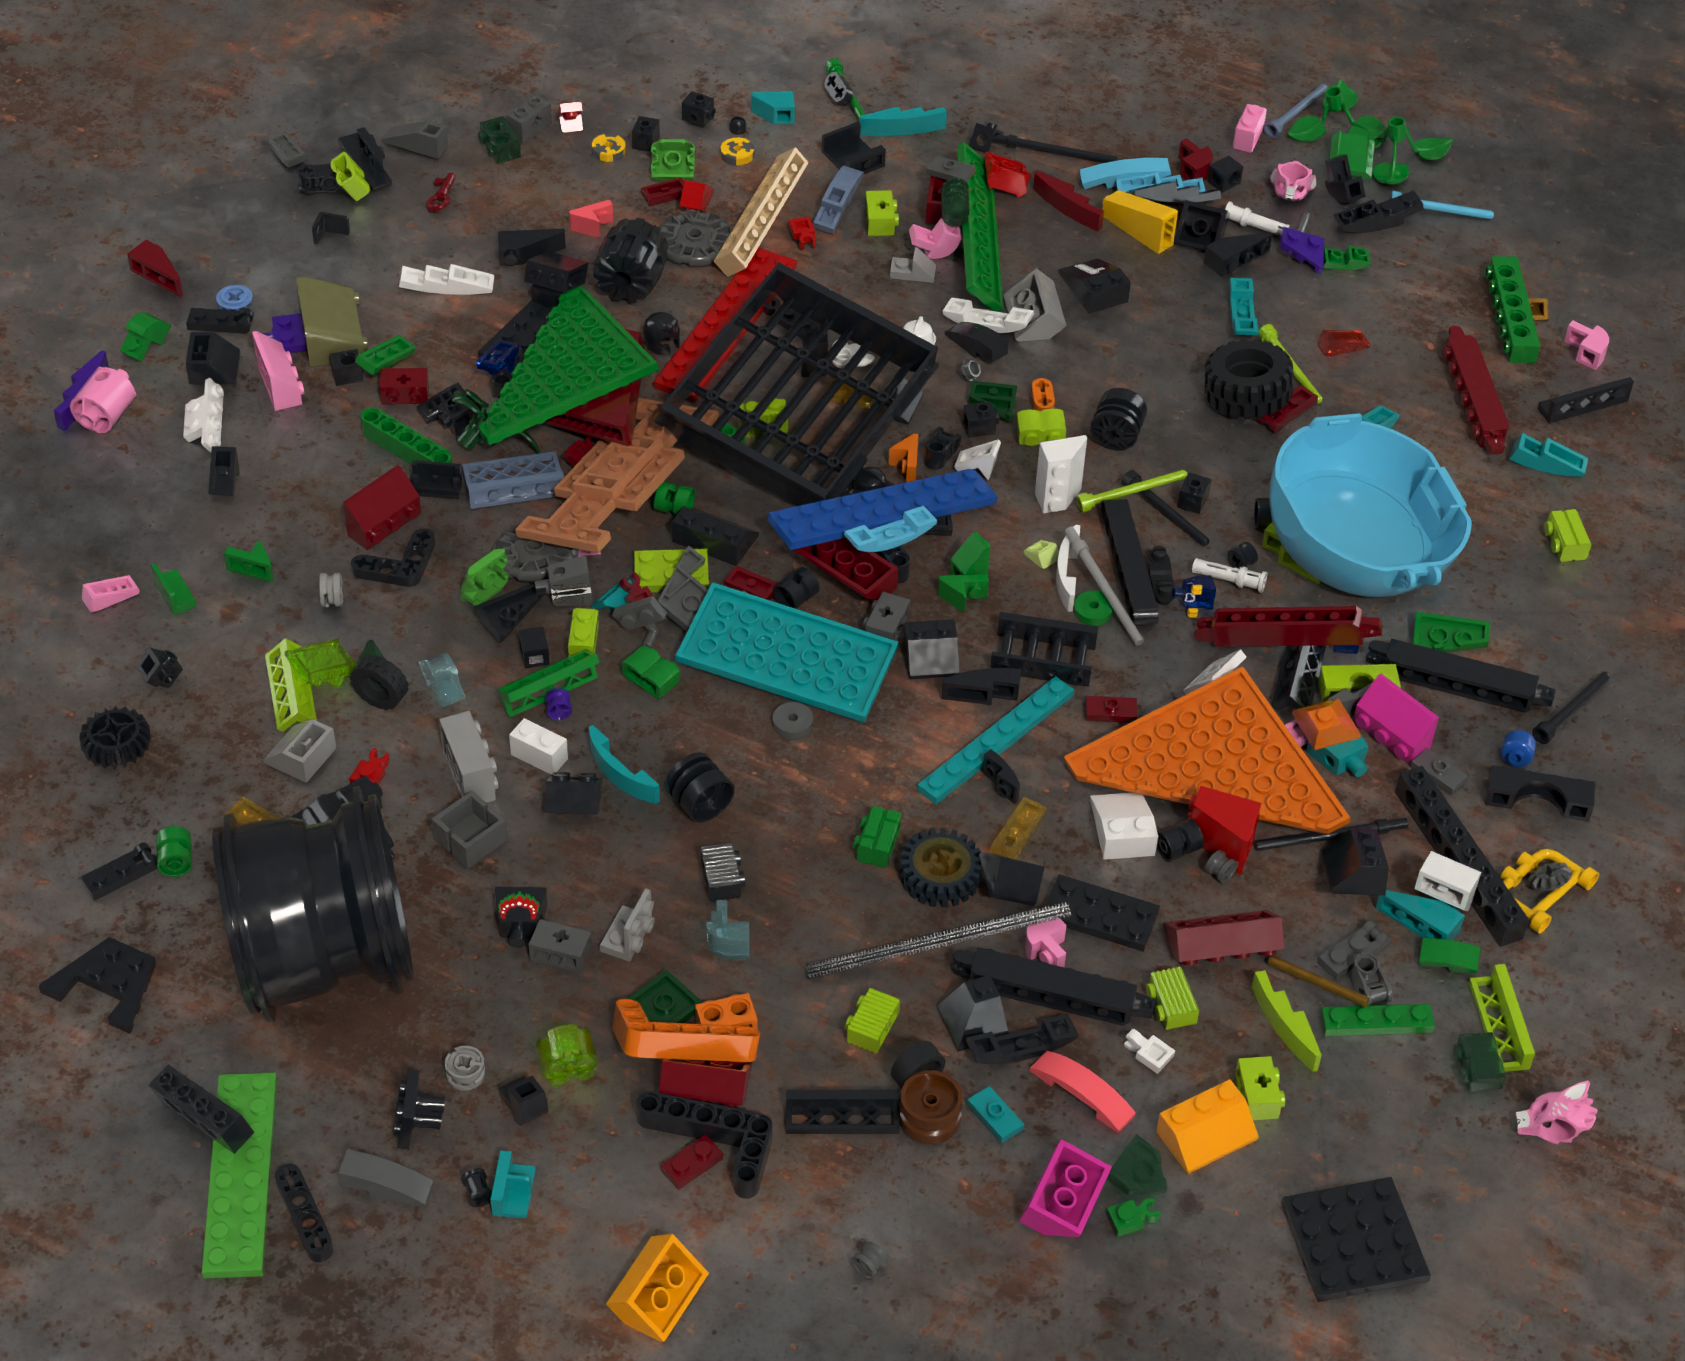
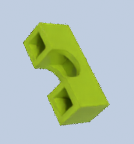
M1396 664L1321 666L1318 679L1321 701L1326 702L1327 699L1345 688L1349 691L1362 689L1373 683L1379 674H1383L1401 688Z

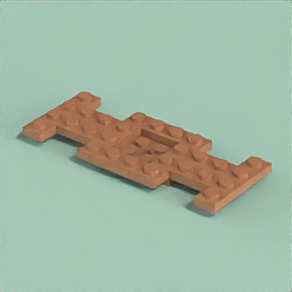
M639 398L635 419L640 420V422L634 427L632 444L625 446L600 439L554 488L557 497L567 498V500L549 519L527 516L515 529L517 537L599 553L611 540L609 531L597 529L615 508L637 511L685 458L683 450L671 448L678 439L665 426L661 427L654 423L656 417L660 414V407L664 402ZM681 405L679 409L692 416L697 407ZM708 410L700 421L712 427L720 417L719 411Z

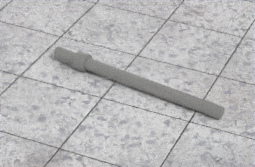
M1073 526L1068 527L1065 533L1073 544L1072 549L1075 554L1080 556L1135 645H1141L1144 642L1143 637L1089 553L1085 540H1081Z

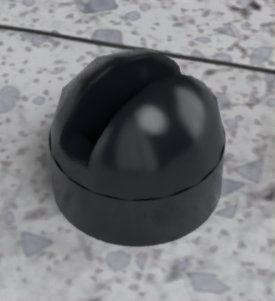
M740 116L733 117L729 124L730 132L735 135L744 134L746 132L745 119Z

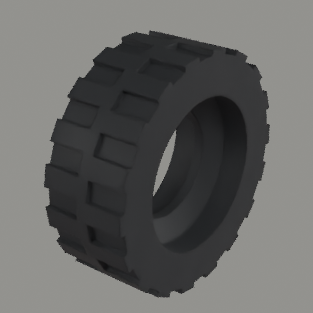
M378 655L364 656L350 673L351 685L355 689L354 691L368 704L379 709H394L409 689V684L401 670L391 661L389 662L386 658L378 657Z

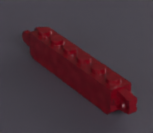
M1454 325L1449 328V337L1446 340V346L1443 347V358L1448 362L1449 374L1454 378L1455 390L1459 392L1461 406H1464L1466 410V420L1472 426V436L1476 438L1479 448L1486 447L1489 454H1503L1505 449L1504 443L1509 429L1508 420L1476 338L1471 335H1465L1460 326Z
M1357 606L1218 608L1214 612V617L1198 618L1197 627L1199 629L1194 632V637L1199 642H1214L1215 647L1363 645L1364 638L1382 636L1383 625L1381 618L1363 616L1362 609Z

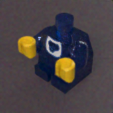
M1211 575L1194 576L1184 579L1182 588H1173V597L1182 599L1184 606L1188 609V618H1197L1198 608L1213 610L1217 589Z

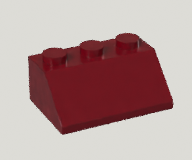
M399 465L343 502L348 537L366 550L379 544L387 536L398 531L400 527L415 519L421 513L419 494Z
M663 1059L659 1093L710 1103V1101L719 1102L722 1106L738 1108V1105L742 1106L746 1100L752 1062Z

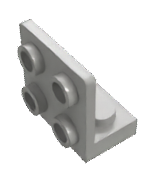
M645 888L634 909L622 905L600 944V952L629 962L635 952H640L643 945V937L646 932H651L655 920L652 917L654 901H651V890Z

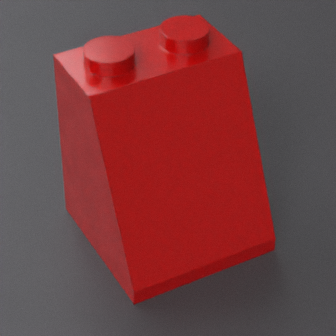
M1200 786L1198 794L1191 797L1188 810L1192 811H1189L1187 818H1192L1198 824L1203 835V849L1211 855L1218 850H1222L1226 853L1227 858L1238 862L1236 873L1242 875L1255 838L1262 803Z

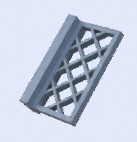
M556 451L462 464L471 509L557 497L554 488L564 478ZM552 460L548 465L541 463L543 461ZM526 464L527 466L525 468H522L518 465ZM495 468H504L502 471L495 470ZM534 468H537V469H540L541 471H539L538 473H536V472H533L532 470H533ZM480 471V473H478L477 475L470 472ZM511 471L517 473L515 476L508 475ZM487 475L493 476L491 480L484 477Z

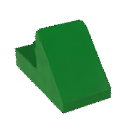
M260 540L251 552L229 546L224 552L227 570L269 582L273 581L271 561Z
M988 574L939 576L938 596L960 611L965 612L966 599L988 597Z

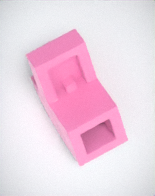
M942 218L932 231L915 224L909 229L912 245L920 249L923 248L926 256L930 259H939L950 255L963 240L960 225Z
M1572 321L1568 325L1564 342L1579 349L1576 357L1577 362L1597 370L1604 361L1609 344V336L1598 325L1592 330Z
M1052 917V921L1049 918V922L1045 919L1046 923L1042 920V924L1040 920L1039 924L1036 921V925L1032 922L1031 926L1029 923L1025 940V953L1028 959L1033 960L1039 956L1041 962H1047L1064 968L1066 952L1059 944L1065 940L1066 924L1060 918L1057 920V917H1055V920Z

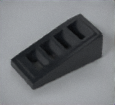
M459 383L449 386L417 406V411L427 424L439 420L438 416L441 414L438 405L453 397L456 390L468 397Z

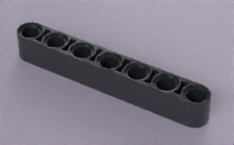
M1127 498L1102 500V518L1129 617L1135 626L1158 624V607Z

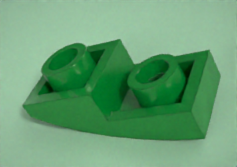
M1348 245L1344 252L1324 247L1323 268L1359 270L1369 268L1371 265L1369 250Z
M1423 938L1419 962L1422 967H1448L1451 973H1477L1481 949L1475 945L1453 940Z

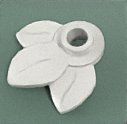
M846 343L832 363L836 367L843 369L861 346L856 343L850 345ZM866 354L858 364V367L871 364L875 356Z

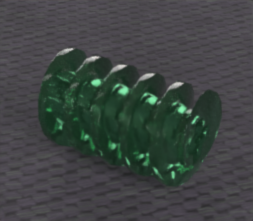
M960 178L947 180L941 188L942 219L949 226L959 227L968 222L970 214L969 185Z

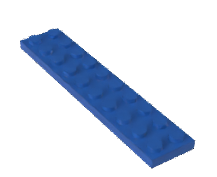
M966 469L769 512L767 520L788 548L794 550L846 538L844 535L845 531L862 525L871 530L902 520L905 511L924 506L936 518L994 505L997 502L998 496L975 469Z

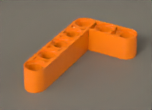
M619 999L615 1005L612 1030L622 1051L628 1056L753 1062L756 1060L760 1031L755 1028L730 1025L649 1022L637 1001Z

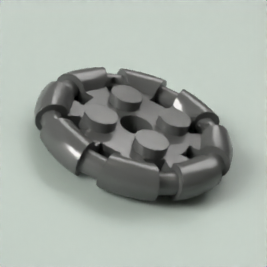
M688 210L680 212L677 216L671 215L658 227L661 230L662 236L667 239V259L679 265H682V263L689 264L690 267L711 265V262L715 260L733 230L727 224V221L719 215L708 212V214L701 213V210Z
M520 523L504 531L501 534V538L495 541L492 551L494 549H505L507 564L503 570L508 573L509 578L517 577L519 581L535 582L549 577V565L573 559L579 555V549L517 537L515 529Z

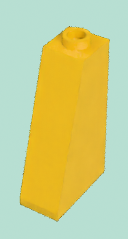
M1120 190L1103 199V217L1152 251L1160 254L1173 246L1178 215L1176 209Z

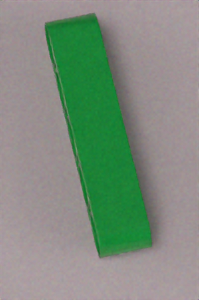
M370 407L361 412L360 418L363 435L412 465L413 460L452 463L451 452L381 410Z

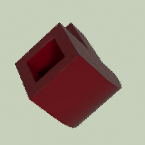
M1187 138L1180 141L1178 158L1182 161L1181 177L1185 180L1203 178L1204 182L1208 179L1209 168L1212 164L1213 153L1208 146L1200 149Z

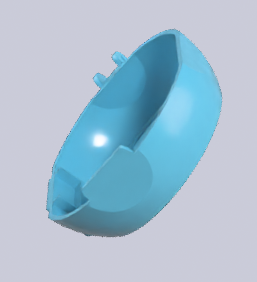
M1360 413L1315 417L1309 426L1300 428L1284 442L1273 466L1270 480L1269 504L1273 525L1280 542L1294 561L1305 571L1338 590L1358 596L1379 598L1401 595L1423 585H1439L1441 573L1455 561L1470 536L1472 521L1465 510L1467 504L1446 468L1440 467L1432 452L1413 439L1393 429L1362 421Z

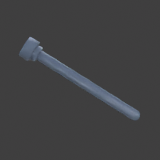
M1321 84L1282 117L1271 119L1264 126L1266 135L1276 138L1281 134L1283 126L1326 91L1327 86Z

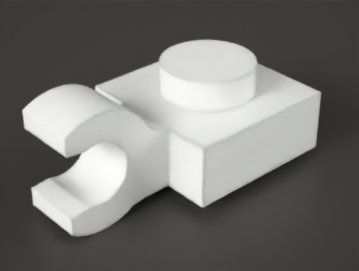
M1132 1029L1126 1035L1128 1040L1124 1043V1046L1132 1052H1137L1135 1058L1157 1074L1174 1057L1175 1050L1154 1035L1147 1040L1135 1029Z

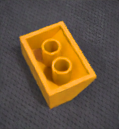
M1231 1079L1161 1112L1156 1133L1187 1174L1258 1140L1259 1137L1247 1101Z
M673 1234L651 1236L606 1305L625 1325L659 1342H665L709 1272Z

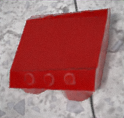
M990 152L984 153L990 190L996 188L1015 194L1017 198L1027 193L1026 187L1031 174L1026 171L1027 167L1022 162Z

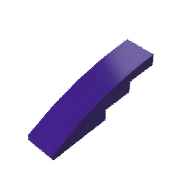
M101 350L71 376L72 385L62 393L64 402L53 410L57 428L65 431L75 421L70 410L71 401L98 367L109 368L105 351Z

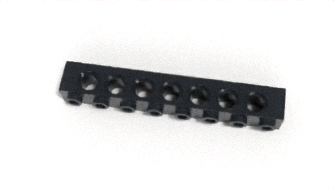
M1420 766L1401 772L1395 793L1437 854L1481 872L1471 905L1499 947L1523 940L1529 923L1528 917L1425 768Z

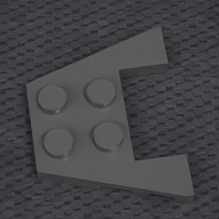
M690 546L686 548L681 561L676 566L675 572L658 599V603L667 612L666 615L686 632L708 591L705 586L691 576L704 565L705 558Z

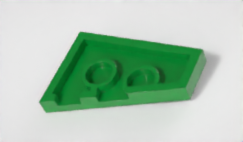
M1416 611L1412 644L1443 652L1486 648L1489 643L1490 622Z

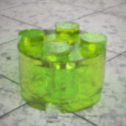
M576 1024L563 1025L547 1031V1037L542 1041L540 1037L536 1041V1049L543 1076L546 1080L550 1081L551 1086H562L567 1083V1080L573 1078L587 1080L594 1076V1069L598 1065V1059L589 1028L584 1026V1030L578 1029Z

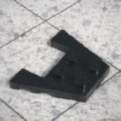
M109 937L39 985L40 993L61 1002L75 984L81 982L114 997L121 1002L108 1016V1023L130 1034L134 1027L135 1016L141 1008V999L144 992L147 991L156 966L155 957Z

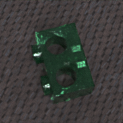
M504 116L480 122L479 141L486 146L488 155L493 157L497 164L521 157L520 140Z

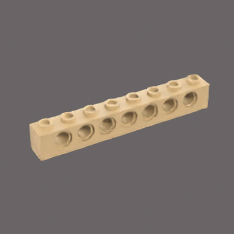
M796 147L776 157L716 256L714 262L727 277L746 269L809 162Z

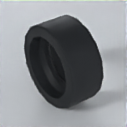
M918 1042L906 1049L896 1059L891 1068V1077L902 1089L905 1081L913 1074L924 1070L942 1072L946 1060L932 1042Z

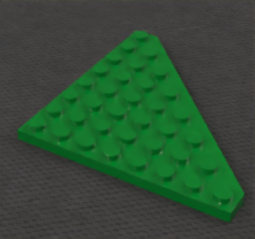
M581 285L561 294L558 306L553 307L547 317V324L541 326L536 334L535 343L530 344L524 353L525 359L522 363H518L512 372V380L505 383L500 391V399L492 404L487 412L488 418L478 426L480 435L489 445L499 443L509 436L522 433L525 429L542 424L546 420L562 415L577 406L585 405L588 401L605 396L615 389L628 386L633 381L648 377L651 373L659 370L658 364Z

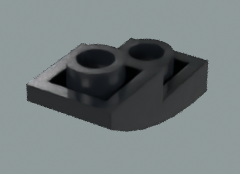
M990 749L984 754L982 771L989 778L996 780L995 791L1000 796L1016 804L1019 800L1020 791L1018 778L1006 761Z

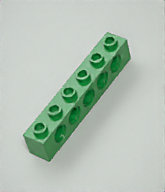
M1491 256L1490 264L1485 268V277L1489 279V293L1493 295L1492 306L1497 311L1496 322L1500 323V338L1504 340L1503 351L1507 354L1509 363H1536L1540 343L1518 256Z

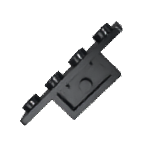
M365 127L357 129V133L339 138V143L344 151L363 170L364 179L372 190L381 189L392 184L391 178L383 168L384 151L381 146L378 147L374 136L369 134Z

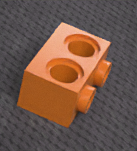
M749 993L735 994L728 998L714 1001L708 1000L695 1005L696 1024L747 1026L755 1029L758 1027V1019Z

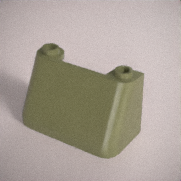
M307 276L296 277L299 307L302 314L310 367L331 364V353L357 349L358 354H361L364 350H368L367 337H362L356 305H360L358 291L353 292L352 287Z

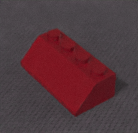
M847 538L793 550L868 599L879 600L882 592L891 594L897 589L898 567L874 552L857 550Z
M1268 910L1163 922L1172 957L1181 962L1182 965L1197 964L1199 959H1208V962H1219L1224 960V956L1234 955L1235 959L1249 958L1250 953L1260 952V955L1264 956L1274 955L1276 950L1285 949L1282 917Z

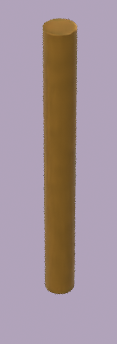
M1274 955L1269 958L1268 965L1366 1008L1370 1001V998Z

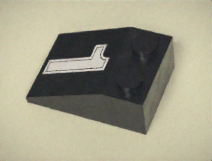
M1093 259L1058 270L1060 276L1088 313L1124 304L1129 300L1130 280L1121 268L1101 259Z

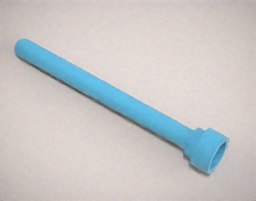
M1392 191L1390 199L1403 194L1398 191ZM1421 200L1423 208L1427 210L1483 219H1492L1494 217V213L1489 210Z

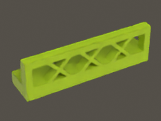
M285 638L265 654L277 730L284 732L296 721L300 723L310 719L317 721L305 650L302 646ZM280 655L277 664H275V658ZM282 671H283L284 674H283L282 679H281V681H280V683H279L278 680H279V677H280V675H281V673H282ZM285 689H286V690H287V693H286L285 698H284V700H283V702H282L281 699H282V696H283V694H284V692H285ZM288 708H290L291 714L285 718Z
M1494 965L1491 976L1470 978L1469 986L1497 1072L1530 1070L1535 1051L1506 965ZM1491 985L1493 994L1490 997L1480 992L1478 986ZM1489 1005L1500 1011L1501 1015L1498 1019L1487 1014L1486 1009ZM1496 1028L1507 1033L1508 1038L1505 1042L1494 1036L1493 1032ZM1505 1050L1513 1055L1516 1062L1503 1063L1501 1058L1502 1052Z

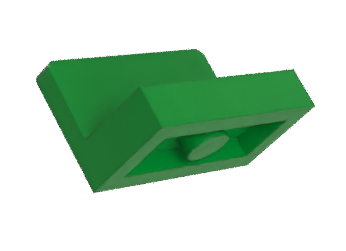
M156 563L151 564L154 584L173 615L197 607L195 598L177 569L162 574Z

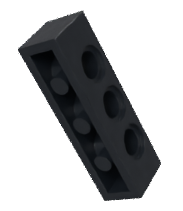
M169 1064L148 1085L162 1104L234 1154L254 1134V1131L240 1113Z

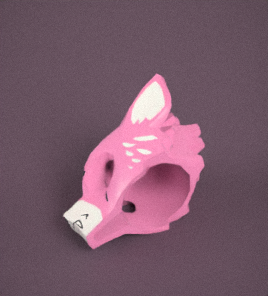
M1299 161L1279 164L1278 168H1274L1270 175V181L1275 187L1276 194L1281 199L1289 202L1302 200L1309 191L1317 186L1316 176L1312 175V169L1307 168Z
M1584 1081L1563 1091L1542 1094L1535 1099L1529 1110L1516 1112L1518 1134L1538 1136L1548 1142L1559 1144V1142L1571 1143L1573 1138L1578 1137L1582 1131L1591 1129L1596 1120L1595 1114H1597L1598 1110L1590 1106L1593 1103V1099L1588 1098L1587 1094L1590 1082ZM1551 1122L1552 1125L1547 1128L1542 1123Z

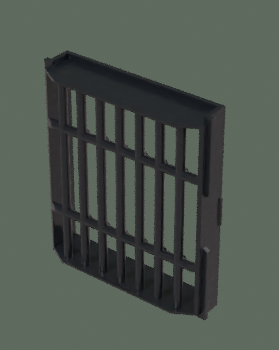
M778 262L729 324L727 323L711 342V346L660 407V414L656 417L654 423L661 427L665 426L681 443L795 506L841 497L866 464L867 456L893 421L900 419L939 367V363L935 362L938 347ZM773 292L783 301L764 326L758 327L749 322ZM790 308L801 314L784 337L779 338L771 334V331ZM809 319L821 324L803 348H797L790 344ZM743 329L755 335V338L713 390L708 391L698 385ZM829 329L841 335L823 359H817L810 355ZM764 340L776 346L733 401L728 402L719 397ZM849 340L861 346L843 369L838 370L830 366ZM784 351L795 357L753 412L748 413L739 408ZM868 351L880 356L863 380L858 381L850 376ZM889 361L901 367L883 391L879 392L870 387ZM803 362L815 367L814 371L773 423L768 424L759 419ZM908 372H915L895 400L890 398ZM823 373L835 378L793 434L788 435L779 430ZM846 384L854 388L853 394L816 442L810 446L801 442L800 439L840 387ZM693 392L705 400L691 416L679 408ZM863 394L876 400L834 456L829 457L820 452ZM714 404L725 411L711 427L700 420ZM883 405L889 407L845 465L841 464L842 459ZM734 415L745 422L731 438L720 431ZM754 426L765 433L751 449L740 442ZM774 437L785 444L774 459L771 460L762 455L761 452ZM794 448L804 453L805 456L796 468L791 471L781 464ZM816 460L824 464L825 467L815 481L812 482L801 475L811 462ZM834 470L839 473L827 489L822 488Z

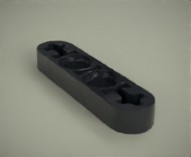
M294 1164L283 1165L276 1171V1184L304 1249L312 1261H326L333 1254L331 1236L301 1170ZM286 1176H290L293 1179L295 1187L290 1189V1185L285 1179ZM298 1196L307 1199L306 1203L302 1206H294L291 1204V1201ZM307 1219L317 1221V1225L312 1229H304L301 1226L303 1221ZM317 1236L321 1246H324V1249L320 1251L315 1247L313 1239Z

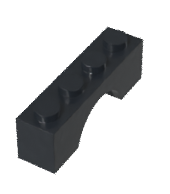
M1491 765L1487 779L1485 805L1511 809L1521 799L1536 797L1554 804L1561 812L1563 818L1589 822L1595 806V782Z

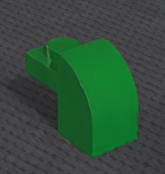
M140 312L133 316L125 326L129 332L120 351L142 362L151 342L162 345L172 325L149 313Z

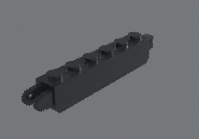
M1392 638L1390 643L1372 640L1368 646L1370 652L1366 654L1367 662L1371 663V665L1396 664L1399 681L1523 713L1530 711L1532 704L1549 707L1553 704L1556 689L1539 684V676Z
M977 947L976 952L959 949L956 952L954 951L953 973L970 980L990 975L1001 997L1121 1026L1128 1024L1131 1016L1152 1018L1156 999L1138 993V985L1130 984L1127 981H1118L1102 977L1098 974L1084 973L1072 968H1063L1047 962L1026 959L1018 955L1000 953L993 949Z

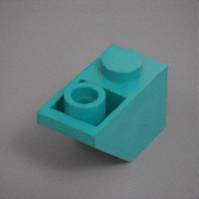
M793 91L751 92V112L772 124H795Z

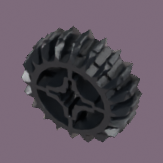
M116 705L113 710L104 708L103 713L95 712L94 718L87 717V724L82 725V732H80L79 736L81 750L88 761H92L95 766L101 764L106 769L109 765H112L116 769L117 765H123L126 768L128 762L136 764V757H144V751L149 750V743L151 742L149 724L145 721L143 715L138 714L135 709L129 711L125 706L119 710Z

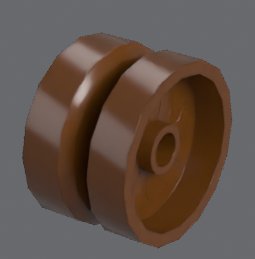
M924 1070L913 1074L907 1079L901 1089L899 1122L904 1133L914 1141L923 1144H939L949 1140L956 1134L961 1123L963 1103L962 1090L958 1082L950 1075L937 1070Z

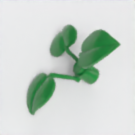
M1340 80L1325 91L1322 119L1319 121L1315 116L1302 117L1292 125L1287 134L1292 139L1300 142L1316 141L1326 133V127L1322 124L1325 123L1327 112H1338L1341 109L1344 110L1350 124L1353 125L1349 129V134L1366 136L1370 134L1375 139L1386 132V127L1379 119L1373 116H1361L1357 122L1353 120L1348 109L1357 103L1358 96L1343 80Z
M1393 117L1389 119L1386 132L1374 139V148L1379 147L1381 143H1386L1390 139L1393 142L1392 164L1380 163L1376 165L1372 172L1374 179L1387 184H1399L1407 179L1409 175L1408 166L1406 164H1396L1397 143L1402 142L1405 136L1413 152H1419V157L1426 160H1437L1444 157L1452 145L1453 138H1426L1413 142L1409 134V128H1406L1404 118Z

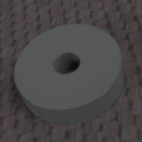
M784 703L778 706L773 713V728L783 738H803L813 728V713L810 708L802 703Z

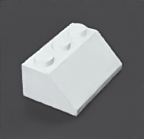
M1086 435L1040 443L1035 496L1043 513L1066 510L1080 492L1087 445Z

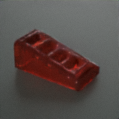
M1323 330L1317 342L1318 347L1326 357L1370 347L1369 341L1361 330Z

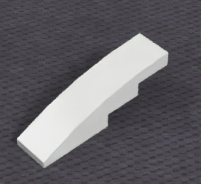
M450 264L449 270L426 265L425 271L402 266L399 287L438 294L471 295L492 293L494 275Z

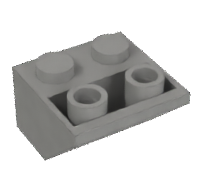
M314 719L296 724L263 759V763L307 783L336 750L334 730Z

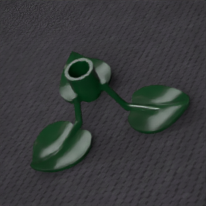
M466 388L465 392L468 394V397L456 390L453 394V402L467 406L474 414L468 426L456 438L464 447L471 451L478 442L481 444L485 442V439L480 435L477 424L481 418H486L484 413L489 404L476 393ZM471 401H474V402H477L478 404H480V405H481V410H480L473 402H471ZM525 430L519 433L532 443L537 454L541 453L538 444Z

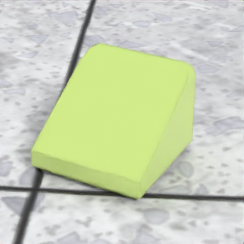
M1040 540L1026 548L1024 554L1040 568L1045 569L1058 561L1059 551L1056 543Z

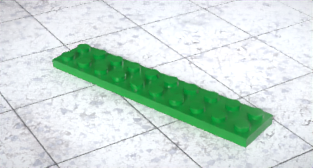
M962 142L957 146V160L974 165L976 170L965 185L959 184L966 289L970 295L976 296L981 300L985 307L999 312L1003 309L994 188L990 190L985 159L965 142Z

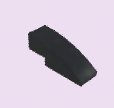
M960 322L945 331V336L974 358L981 355L988 362L993 363L1008 354L1009 340L983 325L972 322Z
M988 668L972 670L944 678L941 699L992 705V698L1018 701L1021 669Z

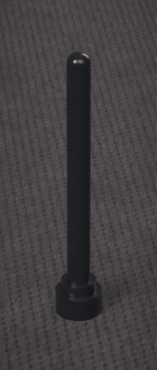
M1130 470L1122 478L1121 485L1127 486L1143 480H1141V476L1137 472ZM1150 489L1138 492L1201 545L1207 546L1209 544L1207 536Z
M1602 672L1549 722H1540L1532 730L1534 739L1541 744L1550 742L1555 737L1556 728L1610 679V674Z

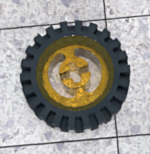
M930 828L928 836L924 830L919 832L918 838L913 835L910 838V843L906 842L904 851L902 850L899 874L901 883H904V889L906 892L911 890L910 896L914 899L920 894V903L925 904L927 899H931L930 906L936 907L937 901L942 902V908L948 907L949 900H951L953 906L959 905V899L966 902L969 899V895L973 896L976 893V888L978 889L980 886L982 866L979 859V853L981 852L979 847L975 848L976 843L973 840L967 842L968 836L964 833L957 838V830L953 829L950 835L946 834V828H940V834H936L935 828Z

